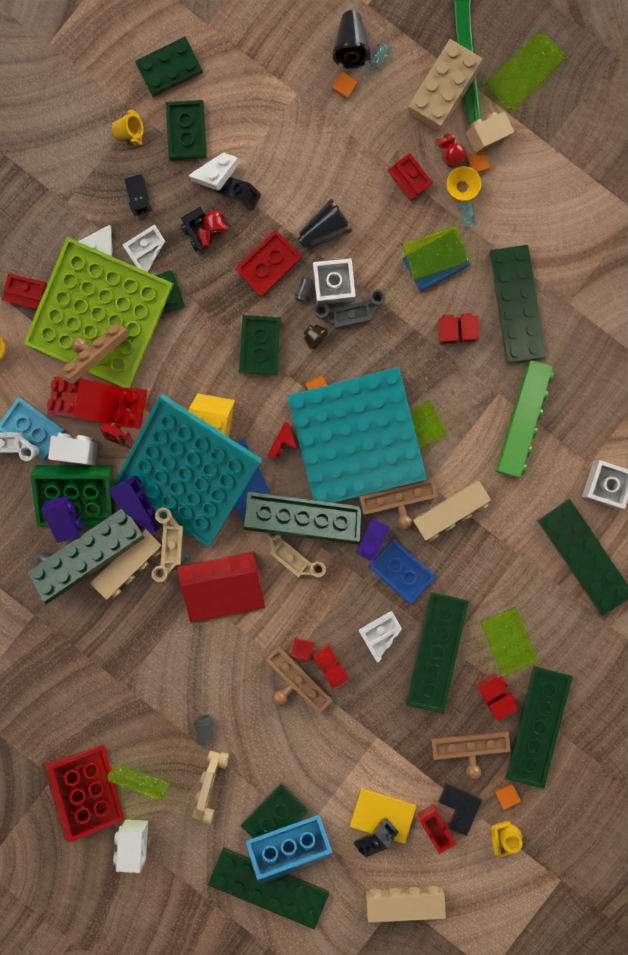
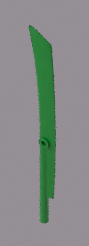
M454 0L457 43L473 52L471 0ZM475 77L464 94L469 123L479 119L482 120L477 79Z

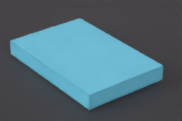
M19 397L0 422L1 432H22V437L38 447L39 454L36 457L42 461H45L49 455L51 436H57L58 433H65L66 431Z

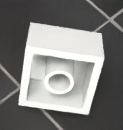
M352 258L313 262L317 303L333 304L355 301Z
M58 433L57 436H51L48 459L96 465L98 443L93 442V438L77 435V439H74L73 435Z
M601 460L593 461L582 497L616 509H625L628 501V469Z
M125 820L123 825L119 827V831L115 834V844L118 847L113 859V864H116V872L140 873L147 855L148 821Z

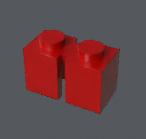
M472 313L461 314L459 318L453 317L452 314L442 315V318H439L437 321L439 344L456 343L458 341V327L460 343L477 342L480 339L478 316H473Z
M329 643L312 652L314 660L320 670H323V675L332 689L349 680L348 674L340 661H338Z
M494 673L475 684L497 721L518 710L515 706L517 700L512 692L508 694L505 689L508 685L502 676L499 677Z
M434 804L417 813L421 825L439 854L456 845L452 834L443 822Z

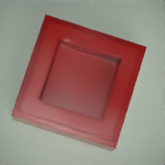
M295 638L291 657L309 662L314 642Z

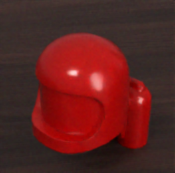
M445 134L443 138H437L435 144L443 149L442 159L447 166H458L465 161V148L458 143H454L455 136L453 134Z
M213 210L205 214L203 218L205 230L200 228L198 232L201 246L203 249L210 248L212 236L229 231L228 226L225 225L224 215L220 211Z

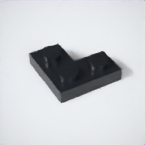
M446 783L438 801L455 809L448 825L449 828L467 836L482 799Z

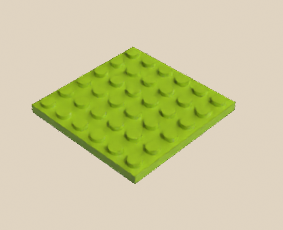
M67 237L23 344L70 363L79 355V353L72 349L74 339L83 338L87 345L90 346L94 340L101 337L111 326L118 324L126 328L130 335L88 372L123 388H131L174 284Z

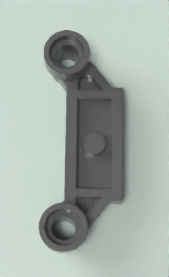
M376 289L371 293L368 301L330 309L326 303L319 302L314 307V314L316 317L333 324L335 329L372 321V315L385 302L386 295L382 290ZM379 297L381 300L375 301L374 298ZM323 309L325 313L319 314L318 311Z

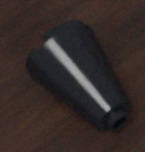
M348 10L341 17L333 49V60L337 65L341 63L344 64V68L352 69L364 66L365 61L370 60L371 51L360 14L354 10Z
M330 199L299 232L300 237H298V240L303 247L307 246L310 249L353 232L351 227L347 229L348 222L337 205L333 207V199Z

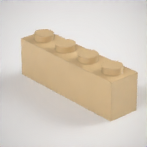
M478 480L416 517L412 522L423 540L426 541L428 539L432 541L440 536L438 534L444 529L449 531L456 526L455 522L461 519L463 522L472 516L471 512L476 509L481 511L488 507L487 503L491 499Z
M145 529L142 532L145 537L143 540L116 557L90 583L106 600L111 597L113 599L122 592L120 588L124 584L129 585L136 578L134 574L138 570L142 572L149 565L147 561L152 556L156 558L162 552V542L154 533L152 534Z
M430 886L428 889L410 887L409 890L391 888L389 891L372 889L366 892L368 922L446 919L445 895L443 888L438 886Z

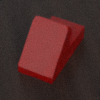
M286 421L267 455L274 460L276 456L280 458L285 449L282 446L283 443L297 450L289 423Z

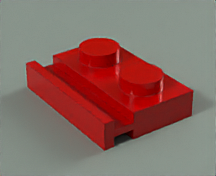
M411 153L407 154L387 171L410 201L433 184Z
M8 273L2 301L38 309L47 283Z
M103 423L101 432L106 440L121 446L127 444L129 449L132 448L134 441L129 432L124 434L120 429L121 427L114 423L109 425Z

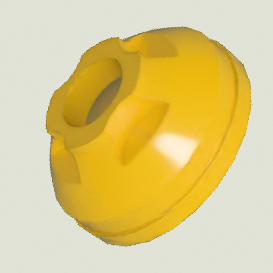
M457 167L450 172L447 178V192L456 201H470L478 195L481 189V178L476 170L471 167ZM460 182L465 183L468 187L467 191L459 192L457 184Z

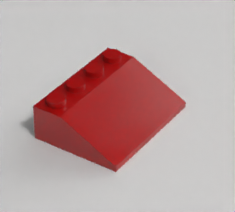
M254 551L177 567L180 587L190 623L265 608Z
M104 745L43 764L63 838L66 841H75L125 820Z

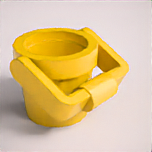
M128 110V114L112 124V133L117 140L130 139L134 146L142 145L143 123L136 111Z
M504 821L491 827L492 846L496 856L505 857L521 850L522 834L517 826L511 824L510 821Z

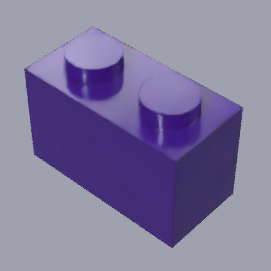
M68 496L46 501L42 513L56 542L59 543L78 538L83 524L81 519L77 517L73 502H70Z
M371 518L355 553L374 562L390 526Z

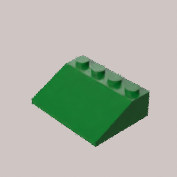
M35 465L30 477L37 526H49L42 513L45 502L68 496L70 502H73L75 513L81 519L83 526H96L114 514V500L109 491L114 486L113 465Z

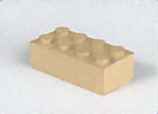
M449 39L408 105V114L441 133L481 69L483 58Z

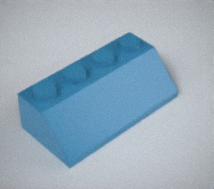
M320 815L246 841L258 884L332 858V850Z

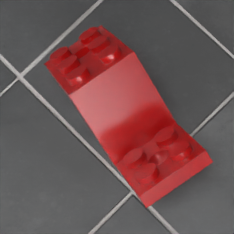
M54 376L50 386L51 396L47 402V414L73 417L108 425L114 423L120 427L141 429L148 390L122 388L83 378L78 379L72 385L61 377Z

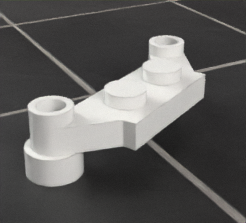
M22 432L0 433V453L19 452V457L23 461L32 460L39 454L38 447L22 437Z

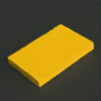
M360 788L350 827L372 833L380 821L387 818L399 832L394 841L405 844L416 805Z

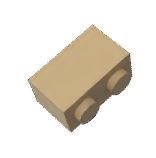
M505 111L500 114L494 112L488 115L484 121L479 119L473 122L466 135L475 153H478L507 139L514 133V130Z

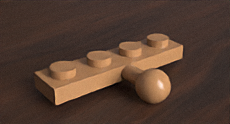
M115 324L101 337L94 340L90 346L87 345L83 338L74 339L72 349L79 353V355L58 372L61 378L73 385L130 335L128 330Z
M433 478L359 496L363 515L397 507L399 513L397 525L401 530H408L412 526V519L407 515L405 505L436 498L438 493Z
M279 645L265 658V661L288 683L282 691H277L273 694L272 701L276 706L285 705L287 696L293 690L318 714L333 701Z
M508 731L431 739L434 760L468 756L469 766L466 769V775L471 780H477L481 776V769L476 763V755L511 752Z

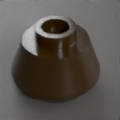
M317 324L315 326L310 325L304 331L306 335L304 340L310 349H315L327 336V328Z

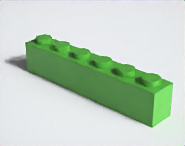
M532 360L527 362L495 472L515 478H520L521 475L525 474L527 464L524 463L526 457H529L532 451L530 443L537 434L538 428L535 426L543 413V409H541L542 402H545L548 396L547 385L552 382L554 376L552 366Z

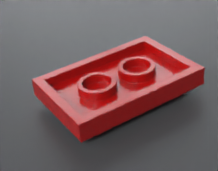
M275 229L235 268V271L262 298L302 259V256Z

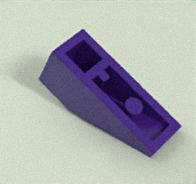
M136 475L117 482L109 489L118 507L152 534L156 533L163 525L156 520V511Z

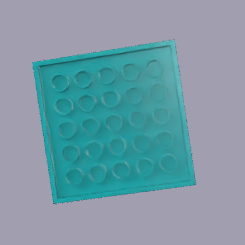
M399 367L287 396L313 500L333 503L427 479Z
M161 394L156 400L113 485L136 475L155 511L163 507L168 508L177 523L183 526L184 532L209 548L262 459ZM162 512L161 516L167 518V513Z

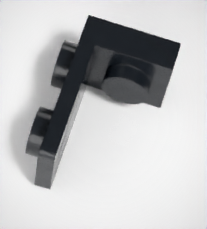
M139 174L125 178L124 181L130 199L128 203L133 215L137 216L153 211L143 175Z
M232 177L228 178L219 191L215 190L217 194L238 200L247 209L252 211L262 195L250 183Z
M198 207L181 217L183 224L180 226L185 235L190 234L193 239L190 243L195 252L199 250L201 255H203L205 252L191 229L192 226L196 227L203 223L205 214L202 208Z
M384 818L371 834L355 840L353 844L364 857H369L388 849L399 832L387 818Z

